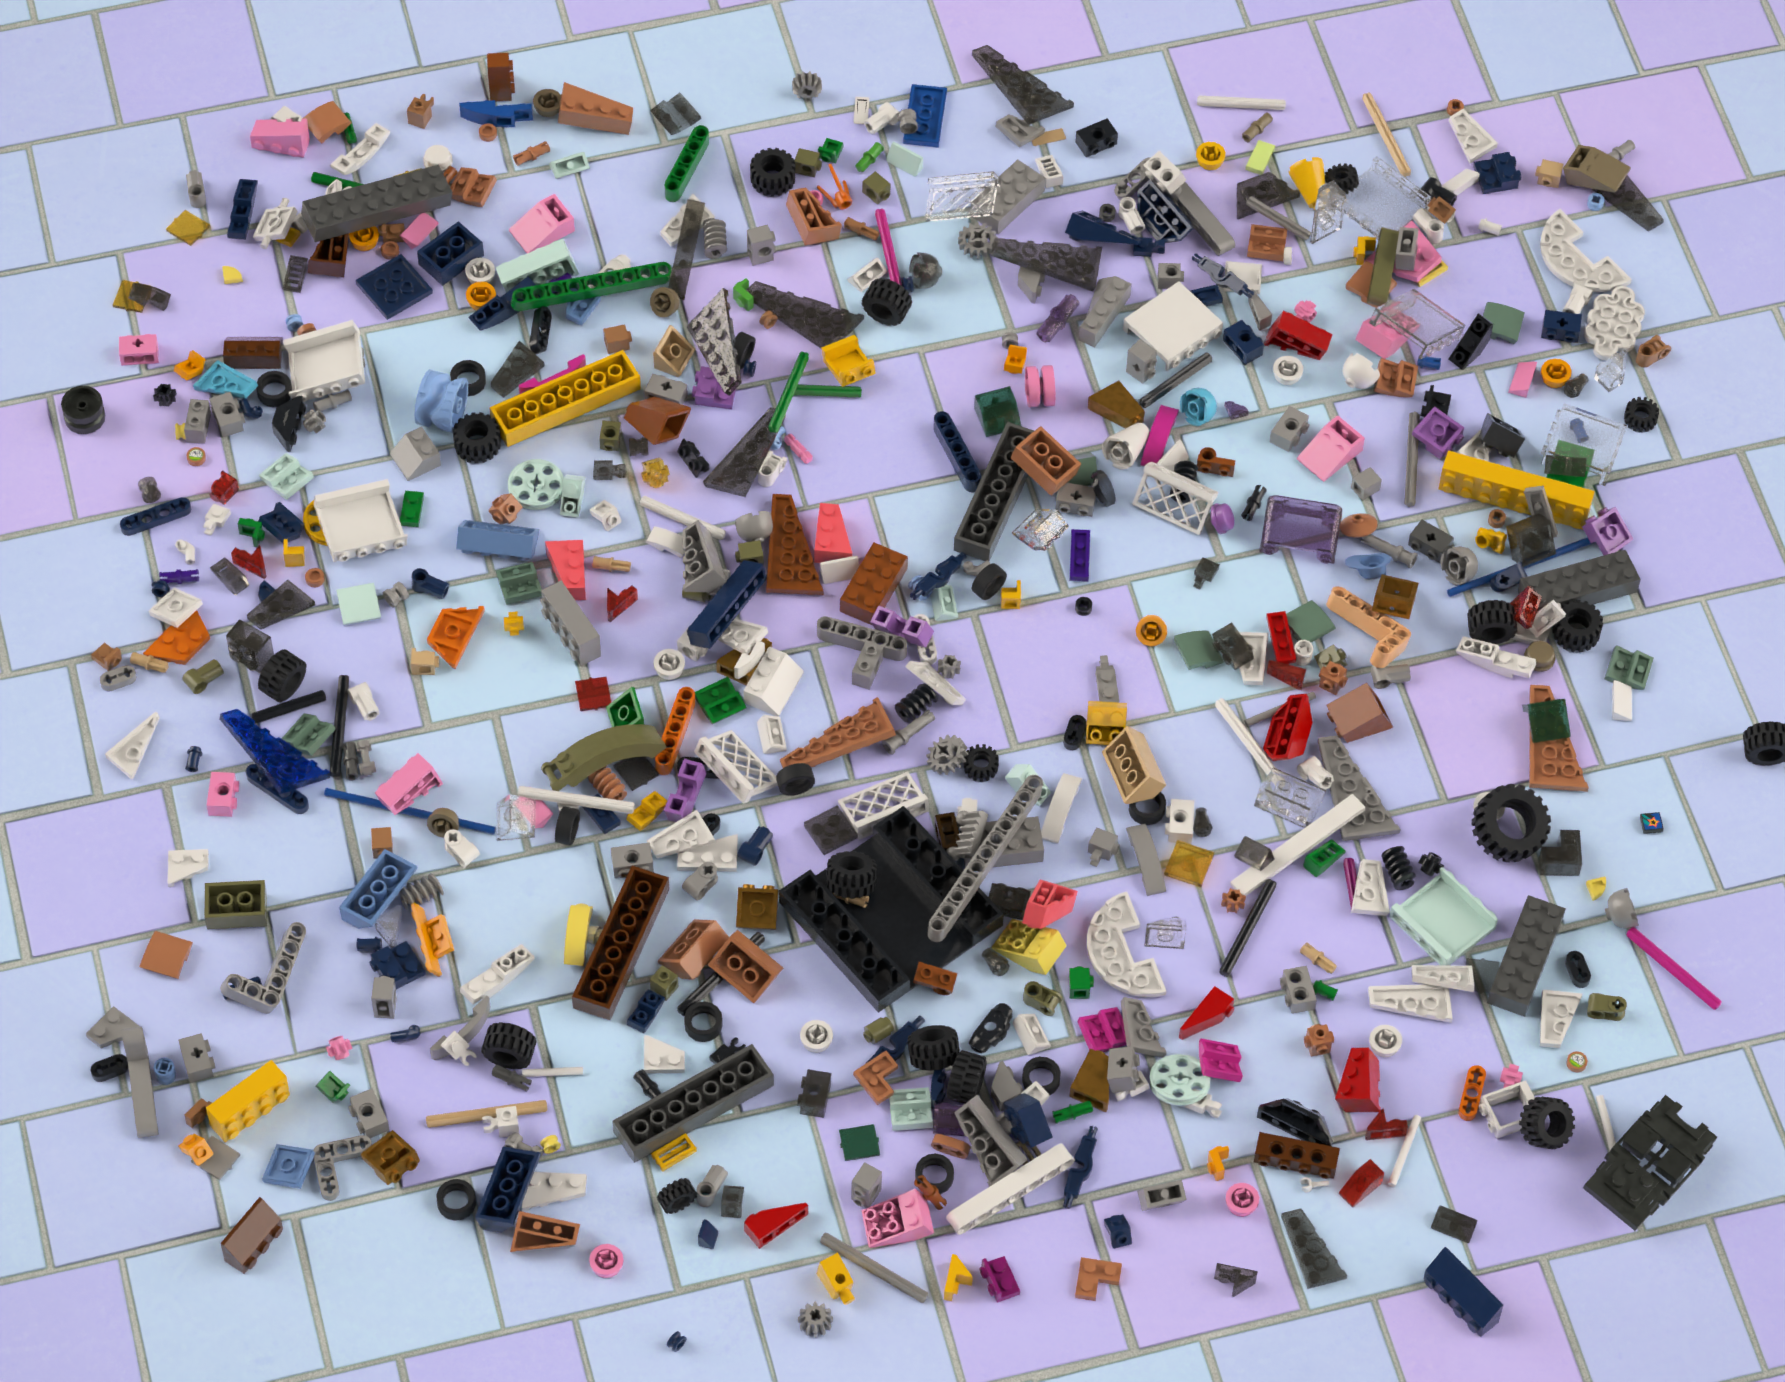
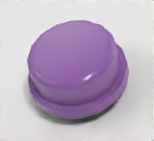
M1226 503L1213 504L1210 518H1212L1211 523L1219 534H1225L1234 527L1233 512Z

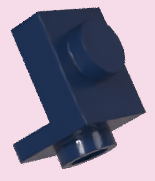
M1124 1214L1113 1215L1110 1218L1104 1219V1226L1110 1235L1113 1249L1132 1244L1131 1229Z

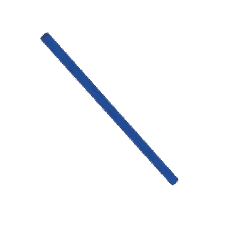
M1587 537L1523 561L1521 564L1526 569L1592 543ZM1507 568L1448 589L1447 594L1451 597L1489 583L1492 577L1505 571Z
M326 788L324 792L325 796L389 810L377 799ZM407 807L399 813L428 819L433 812ZM459 818V827L489 834H495L496 827Z

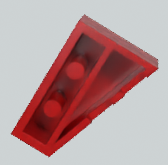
M1369 1047L1351 1048L1335 1097V1100L1345 1112H1381V1107L1379 1106L1380 1091L1378 1089V1082L1380 1081L1379 1060Z

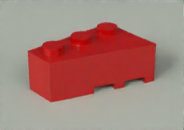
M1283 310L1269 328L1264 345L1269 346L1273 344L1280 346V350L1286 351V349L1298 351V355L1320 360L1327 352L1333 334Z

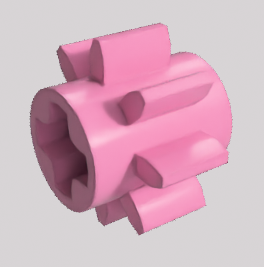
M1300 301L1294 308L1297 314L1296 317L1311 322L1317 315V311L1314 309L1316 305L1312 301Z
M343 1036L330 1039V1046L326 1047L328 1055L330 1057L334 1056L335 1060L348 1057L350 1055L348 1050L353 1049L348 1038L344 1040Z
M1510 1064L1509 1068L1503 1067L1499 1081L1504 1083L1503 1088L1521 1082L1523 1072L1518 1071L1519 1066Z

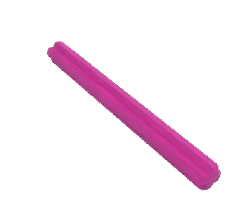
M883 208L876 209L875 216L890 280L902 285L885 210Z
M1631 927L1626 934L1628 938L1713 1010H1716L1721 1005L1722 1001L1640 931L1635 927Z

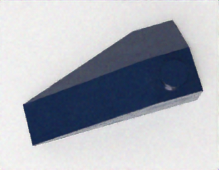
M1083 210L1072 213L1065 230L1069 238L1075 241L1087 240L1135 245L1141 244L1143 241L1126 231L1120 230L1118 232L1116 230L1117 226L1103 223V219Z

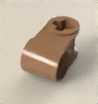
M1655 335L1639 346L1636 363L1640 367H1649L1658 360L1665 358L1672 348L1666 345L1659 335Z

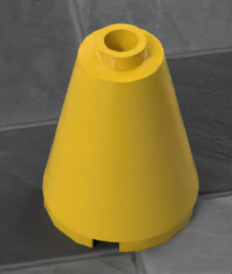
M1312 157V161L1302 159L1291 165L1288 173L1309 208L1314 210L1323 208L1327 202L1323 160L1319 157Z

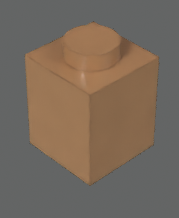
M625 324L603 329L604 342L608 354L621 350H630L629 342H632L631 332L626 330Z
M391 827L371 828L373 858L377 859L384 849L393 853Z

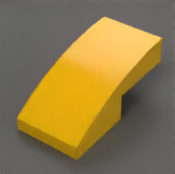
M653 791L641 800V805L634 809L632 814L629 813L626 820L641 831L661 814L667 800L658 792Z

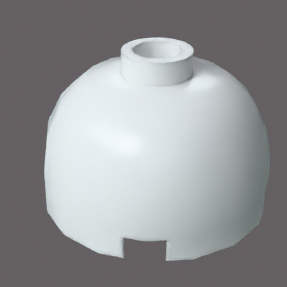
M1351 353L1343 365L1342 372L1346 379L1345 382L1349 387L1366 389L1371 387L1380 378L1379 370L1376 369L1374 371L1371 367L1373 363L1366 357L1358 353L1353 356V353Z

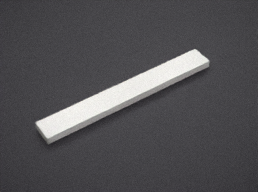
M1351 794L1233 879L1230 885L1234 890L1240 889L1241 895L1247 896L1268 879H1271L1365 811V806Z

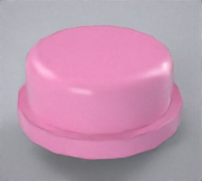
M1237 1183L1228 1189L1225 1201L1231 1213L1244 1217L1256 1210L1260 1197L1258 1191L1250 1184Z
M611 1244L597 1246L591 1252L589 1258L590 1267L596 1275L602 1278H611L617 1275L624 1262L620 1249Z

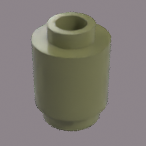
M880 1017L864 1027L863 1036L868 1043L876 1044L891 1035V1032L894 1031L893 1024L888 1017Z

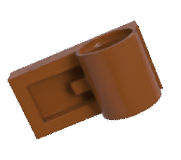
M1205 447L1198 454L1197 471L1233 477L1236 460L1216 457V451L1213 448Z
M919 962L913 983L933 988V991L940 995H950L953 992L957 973Z

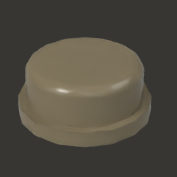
M543 89L537 92L533 98L536 112L543 117L557 115L560 108L561 94L553 89Z
M659 287L653 291L650 298V306L657 316L669 317L678 310L680 302L678 294L674 290L667 287Z
M1544 641L1532 642L1524 653V656L1536 659L1534 671L1537 672L1551 669L1556 660L1553 647Z
M437 808L428 817L427 827L434 835L444 838L447 831L452 829L459 830V818L453 810Z

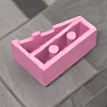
M277 119L256 120L250 135L251 147L258 150L304 158L310 142L307 119H301L299 122H292V119H286V122H277Z
M417 753L400 770L394 772L386 783L381 784L375 794L380 802L396 815L414 803L413 799L421 794L426 796L429 794L428 790L435 785L440 787L443 783L433 766Z

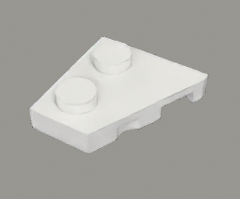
M644 1035V1071L646 1074L685 1073V1051Z

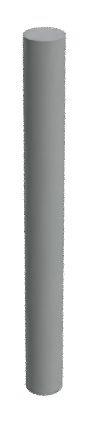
M1313 691L1307 694L1309 701L1316 699ZM1283 704L1244 720L1245 725L1249 727L1273 717Z

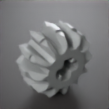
M802 71V74H796V77L793 78L792 91L797 95V98L803 97L804 100L806 98L812 100L813 97H818V94L821 93L822 80L821 77L817 76V73L811 74V71L808 73Z
M816 1301L813 1303V1306L807 1303L805 1305L806 1309L801 1308L800 1316L798 1317L800 1330H806L807 1336L813 1333L815 1338L818 1336V1333L824 1336L826 1334L825 1330H831L830 1323L833 1322L831 1309H825L824 1303L817 1306Z

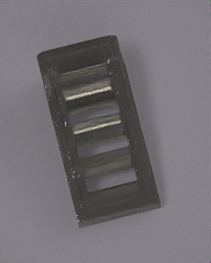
M290 255L283 290L301 293L308 270V258ZM294 265L302 266V268H296ZM292 271L301 272V274H294ZM290 277H295V278H300V279H299V281H298V280H292V279H290ZM288 284H298V287L288 286Z
M225 557L210 567L214 575L233 595H237L249 586L246 576Z

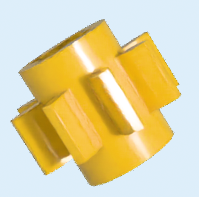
M518 611L508 612L509 617H504V630L510 631V636L519 635V630H524L523 616H518Z

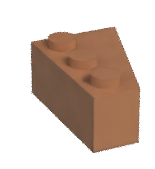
M806 187L789 190L786 206L805 246L839 239L842 224L839 221L836 222L831 217V213L828 210L825 211L820 206V201Z
M519 1211L510 1252L576 1245L580 1224Z

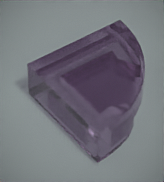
M1227 401L1224 404L1231 420L1248 416L1249 414L1248 409L1243 405L1241 406L1233 401Z

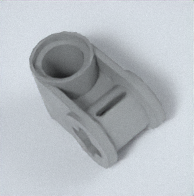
M712 862L703 863L692 875L687 877L682 884V889L695 900L702 899L718 882L716 865Z

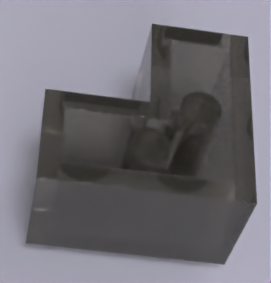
M1560 830L1557 847H1541L1539 855L1540 875H1580L1582 867L1580 830Z

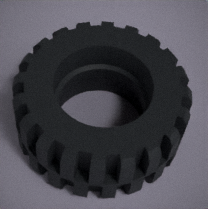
M1514 784L1501 785L1489 792L1478 802V806L1473 812L1475 817L1472 818L1471 825L1475 826V829L1472 832L1473 836H1477L1479 839L1476 841L1477 844L1485 848L1483 851L1487 855L1489 853L1493 854L1492 858L1496 860L1503 858V862L1509 863L1512 860L1519 862L1530 857L1547 841V835L1551 830V826L1548 825L1551 822V816L1547 815L1546 812L1549 810L1547 805L1542 804L1541 801L1543 799L1540 795L1538 797L1534 795V790L1531 788L1525 790V786L1520 784L1517 787ZM1501 807L1514 809L1524 819L1526 833L1522 839L1510 838L1500 830L1497 823V811Z

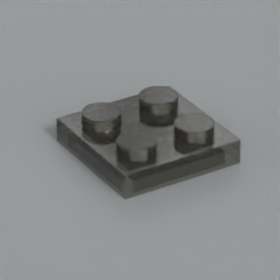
M838 805L804 822V828L823 855L858 838L857 832Z

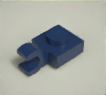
M1138 237L1143 240L1142 243L1134 244L1133 256L1152 257V253H1165V240L1153 242V238Z

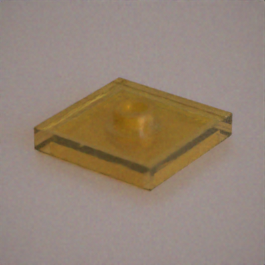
M1177 840L1164 875L1202 887L1215 852Z

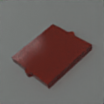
M607 676L599 678L590 677L586 680L575 681L580 711L593 709L597 711L600 708H606L611 703Z

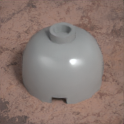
M758 511L759 515L753 516L752 513H748L737 518L735 526L739 537L746 542L760 540L761 544L764 543V539L768 538L773 530L771 512Z
M1456 546L1448 549L1441 556L1442 571L1445 570L1448 575L1445 578L1454 585L1469 582L1478 571V560L1469 548Z
M1628 888L1614 892L1608 899V908L1605 909L1607 919H1612L1617 927L1624 929L1639 926Z

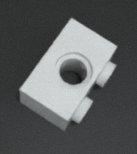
M1171 799L1170 806H1166V818H1169V823H1165V835H1168V842L1192 844L1195 800Z

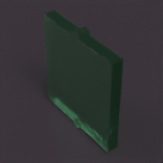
M874 1124L839 1130L840 1148L843 1149L845 1161L880 1156L879 1137L876 1136Z

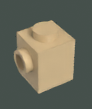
M1542 159L1541 166L1537 165L1535 176L1538 177L1537 184L1558 188L1564 164Z

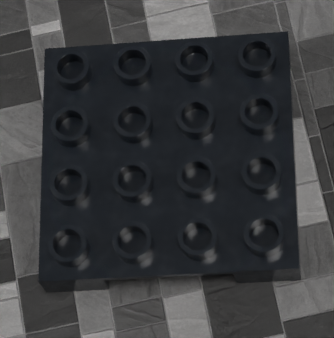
M904 806L874 825L873 836L852 850L869 855L877 864L876 886L874 891L868 895L869 901L868 903L865 902L867 904L866 908L853 903L847 904L844 900L836 898L826 887L827 868L817 875L810 869L779 890V903L878 1013L919 985L913 983L919 962L943 968L1001 928L1004 920L1003 912L978 888L946 937L940 942H934L929 939L928 926L930 919L964 870Z

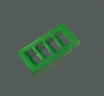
M1331 839L1305 857L1303 867L1312 875L1318 877L1342 857L1346 850Z

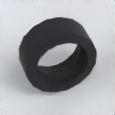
M744 332L738 333L730 346L727 363L738 369H743L746 360H750L756 343L755 337Z
M462 360L456 363L450 372L451 381L457 379L464 372L476 373L479 375V379L472 384H468V396L480 393L486 384L483 366L473 360Z
M268 371L258 378L256 390L258 399L262 404L269 407H278L291 399L289 392L292 391L291 380L285 373ZM271 383H280L285 386V390L278 395H268L263 392V389Z
M989 564L976 576L971 589L982 600H988L1004 585L1007 574L997 564Z
M796 763L784 767L776 775L779 791L787 796L802 794L811 789L815 784L812 768L804 763Z
M1159 792L1153 798L1159 804V809L1154 813L1148 814L1139 811L1136 808V802L1129 804L1128 811L1131 818L1139 824L1153 825L1161 821L1165 815L1166 808L1164 794Z
M563 806L556 823L555 842L565 845L573 844L579 827V809Z
M697 1002L691 1005L684 1016L685 1031L695 1041L707 1042L715 1039L721 1033L723 1027L721 1011L710 1002ZM701 1013L710 1014L715 1018V1025L708 1030H698L692 1026V1018Z
M1039 1056L1032 1058L1023 1068L1022 1083L1025 1090L1033 1084L1029 1078L1031 1071L1043 1068L1053 1074V1081L1048 1085L1042 1086L1049 1095H1052L1060 1085L1061 1071L1059 1066L1048 1057Z
M936 1153L922 1157L916 1165L915 1179L922 1183L918 1176L923 1175V1170L931 1165L941 1166L946 1170V1179L940 1183L931 1184L938 1188L940 1194L948 1191L954 1180V1167L951 1161L944 1155Z
M451 1179L444 1182L436 1194L438 1210L447 1219L454 1221L463 1220L469 1217L475 1209V1191L472 1185L465 1180ZM459 1190L468 1195V1203L460 1209L448 1208L444 1203L445 1196L452 1191Z

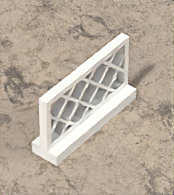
M1154 462L1147 463L1132 505L1200 535L1212 504L1219 492ZM1148 476L1155 479L1157 486L1148 488L1146 483ZM1170 485L1174 494L1165 496L1162 486ZM1158 488L1162 498L1154 501L1150 491ZM1182 492L1187 493L1191 501L1182 504L1179 494ZM1147 493L1151 503L1145 505L1138 502L1141 494ZM1175 496L1179 506L1171 509L1167 498ZM1163 500L1167 511H1158L1155 503ZM1198 500L1208 503L1206 509L1199 512L1196 505ZM1192 503L1196 514L1187 516L1184 506ZM1180 508L1184 518L1181 520L1175 519L1172 513L1173 510ZM1198 517L1200 522L1198 529L1191 526L1189 518Z
M732 730L710 739L706 736L699 739L694 751L695 754L743 804L749 802L752 796L778 786L776 776ZM730 738L735 744L725 742V739ZM714 745L721 746V750L717 749ZM724 747L734 750V753L724 751ZM737 751L745 753L747 757L738 755ZM736 760L745 762L746 766L736 764ZM750 764L756 765L759 770L749 767ZM738 770L745 772V775H742ZM749 773L758 775V779L749 777ZM762 777L769 778L771 782L763 781Z
M909 772L838 800V805L855 830V836L858 840L873 835V826L902 806L914 817L929 812L928 798L925 794H922ZM906 779L909 782L907 787L898 785L899 782ZM884 788L892 789L890 794L881 793V790ZM898 790L905 793L903 797L894 796L895 791ZM909 793L917 795L913 799H907ZM871 795L874 798L871 802L863 800L864 796ZM877 798L887 799L885 805L876 803ZM891 800L900 802L898 805L889 806ZM850 802L857 803L854 809L846 807L845 804ZM860 804L870 806L868 811L858 810ZM873 807L882 809L881 812H878L876 814L871 813ZM855 815L865 817L864 819H861L856 822L854 820Z

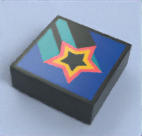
M1660 812L1640 814L1643 834L1663 832L1664 828Z

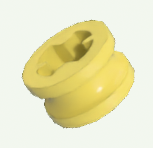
M185 423L182 425L175 424L176 440H179V438L186 440L184 432Z
M556 1135L547 1136L540 1142V1145L544 1147L543 1151L545 1154L553 1153L561 1147Z

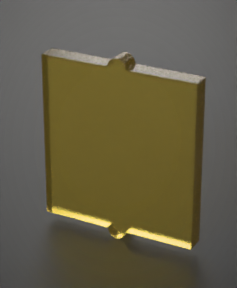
M184 210L177 218H174V221L166 228V231L192 246L199 238H202V235L210 228V224Z
M122 280L113 302V307L142 313L152 286L139 283L138 281Z

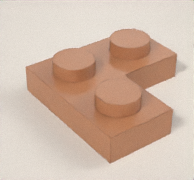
M884 1051L855 1070L853 1075L873 1101L879 1105L894 1095L893 1089L884 1078L897 1070L898 1064L887 1051Z
M1081 1257L1075 1298L1096 1301L1098 1282L1119 1285L1122 1263Z

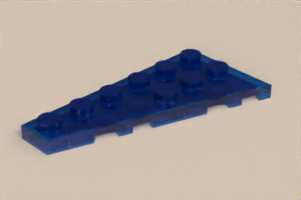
M239 709L220 714L219 720L279 794L330 778V771L327 769L322 770L317 766V762L314 760L309 761L303 757L302 752L280 737L275 738L272 736L267 728L262 729L257 726L255 720Z

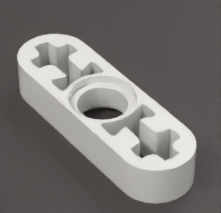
M917 614L914 616L915 618L927 621L930 625L929 618L926 615ZM932 635L926 648L916 645L920 661L928 662L930 665L937 661V649ZM926 649H929L930 658L926 655Z

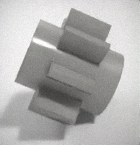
M312 409L303 416L305 418L303 425L309 432L314 431L317 434L326 427L324 424L326 417L319 410L315 412Z
M945 655L943 660H938L937 672L941 673L943 678L953 679L955 673L960 674L961 661H957L955 655Z

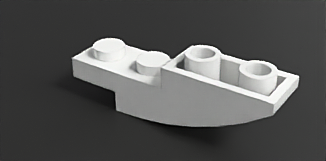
M1465 636L1462 637L1456 650L1457 654L1473 664L1512 678L1513 675L1530 678L1536 666V659L1502 651L1499 649V645Z
M520 944L492 962L491 968L461 986L460 993L472 1004L480 1001L486 995L491 998L512 982L534 960L535 956L523 944Z

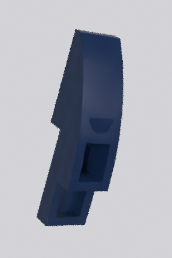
M527 276L503 296L499 297L496 295L468 318L479 331L500 324L520 312L514 310L511 306L513 292L518 288L534 286L536 284ZM517 298V299H516V300L519 301V302L524 301V300L521 299V298Z

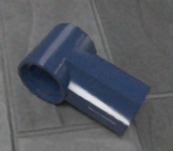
M417 568L412 572L411 585L415 592H426L440 599L445 598L450 587L449 583L430 576L427 570Z
M759 826L749 841H745L741 845L737 857L756 866L762 858L764 849L773 838V833L768 828Z

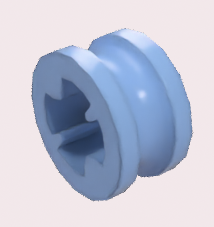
M1599 193L1590 194L1587 202L1588 208L1592 211L1601 210L1604 204V197Z
M292 314L285 320L288 330L296 332L299 327L304 325L299 314Z

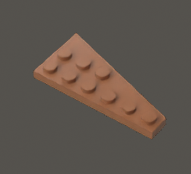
M1530 685L1529 788L1588 792V784L1584 780L1583 771L1579 767L1575 750L1568 732L1564 728L1563 719L1559 715L1557 703L1550 686Z
M879 698L873 699V703L868 707L862 706L859 708V712L854 716H847L823 731L824 735L818 739L812 738L809 740L810 744L804 748H797L781 758L782 768L796 763H804L810 767H815L818 764L895 736V730Z

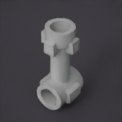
M367 740L359 741L356 749L357 753H361L362 763L359 764L360 774L365 776L373 775L376 772L375 762L370 761L369 751L372 750L371 744Z
M514 1132L505 1140L504 1147L540 1152V1159L543 1155L541 1147L537 1145L531 1147L523 1143V1137L519 1133Z

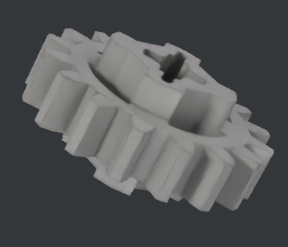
M976 222L975 226L969 223V228L964 226L963 231L959 232V249L964 250V255L970 253V258L974 255L977 256V259L980 258V255L986 258L987 253L992 255L993 249L997 248L998 237L996 236V231H992L991 226L986 228V223H983L982 226L978 222Z
M947 734L945 739L939 737V742H932L934 747L928 748L930 753L926 754L928 758L926 762L933 772H937L939 775L944 772L945 775H948L949 771L955 773L956 767L962 768L960 763L966 762L964 756L968 755L966 751L968 748L960 737L957 738L956 735L950 737Z

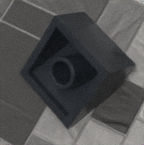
M1489 413L1486 414L1479 435L1483 441L1482 444L1489 449H1492V447L1498 449V453L1506 458L1508 456L1514 458L1525 437L1519 429Z

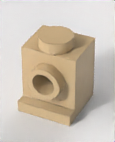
M412 648V675H435V669L439 668V656H435V652L427 650L416 651V648Z

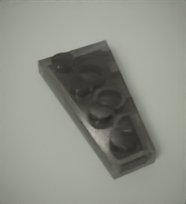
M1628 175L1616 193L1592 189L1595 193L1601 194L1607 202L1648 232L1664 222L1661 215Z
M1302 1208L1282 1213L1281 1218L1307 1289L1347 1279L1348 1275L1344 1269H1341L1335 1256L1330 1253L1324 1240L1319 1237L1315 1227Z

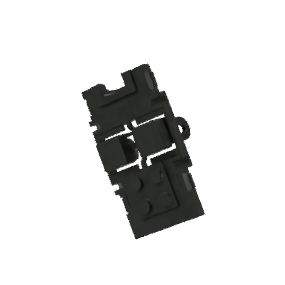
M1666 1094L1660 1102L1657 1101L1653 1105L1650 1112L1646 1110L1612 1147L1610 1152L1606 1154L1604 1159L1607 1161H1603L1599 1165L1594 1175L1583 1186L1585 1191L1634 1231L1640 1227L1649 1215L1652 1216L1660 1207L1659 1204L1664 1206L1703 1162L1705 1159L1703 1155L1710 1151L1713 1147L1712 1144L1718 1138L1703 1122L1695 1129L1683 1121L1678 1115L1683 1106L1677 1101L1674 1102ZM1658 1141L1661 1144H1663V1146L1655 1154L1651 1150ZM1666 1148L1669 1149L1662 1158L1659 1157ZM1644 1158L1647 1161H1649L1643 1167L1639 1165L1641 1162L1640 1160H1643ZM1653 1164L1656 1167L1655 1171L1670 1181L1671 1184L1666 1183L1653 1171L1649 1173L1646 1170ZM1689 1168H1691L1689 1173L1684 1177L1685 1173L1689 1170Z

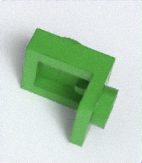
M745 278L741 282H737L733 287V299L740 307L750 311L754 308V299L748 292L749 280Z

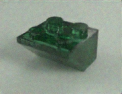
M1010 386L975 395L974 410L986 437L1003 433L1007 422L1021 426L1017 402Z

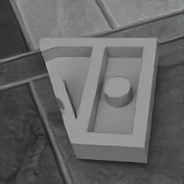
M1010 114L996 121L995 125L998 130L1019 148L1045 133L1044 127L1040 126L1038 129L1030 126L1029 121L1018 119Z
M113 1006L86 1033V1037L102 1049L114 1042L123 1041L121 1030L140 1026Z

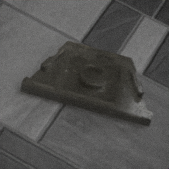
M1271 172L1239 182L1236 187V218L1241 219L1257 213L1256 210L1246 205L1248 198L1251 196L1269 207H1274L1299 198L1301 192L1298 189L1294 191L1287 186V182L1278 179Z

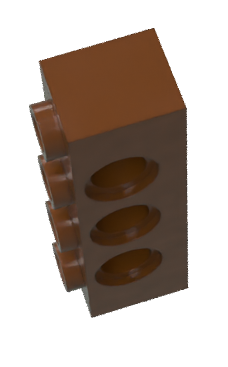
M1259 1132L1254 1163H1258L1261 1166L1278 1167L1285 1171H1298L1304 1175H1318L1323 1179H1334L1340 1148ZM1273 1151H1278L1280 1154H1279V1155H1275V1154H1273L1272 1152H1273ZM1297 1155L1300 1159H1295L1292 1156ZM1317 1159L1321 1162L1315 1163L1312 1160Z

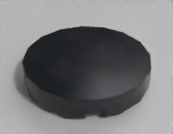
M1102 470L1093 472L1091 475V479H1094L1092 487L1098 500L1101 503H1105L1104 506L1106 507L1115 504V492L1108 476Z

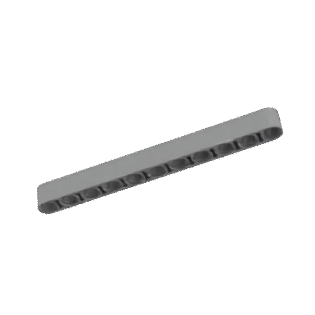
M1030 775L1026 778L930 919L928 937L931 941L940 942L946 937L1040 798L1043 787V780L1040 776Z

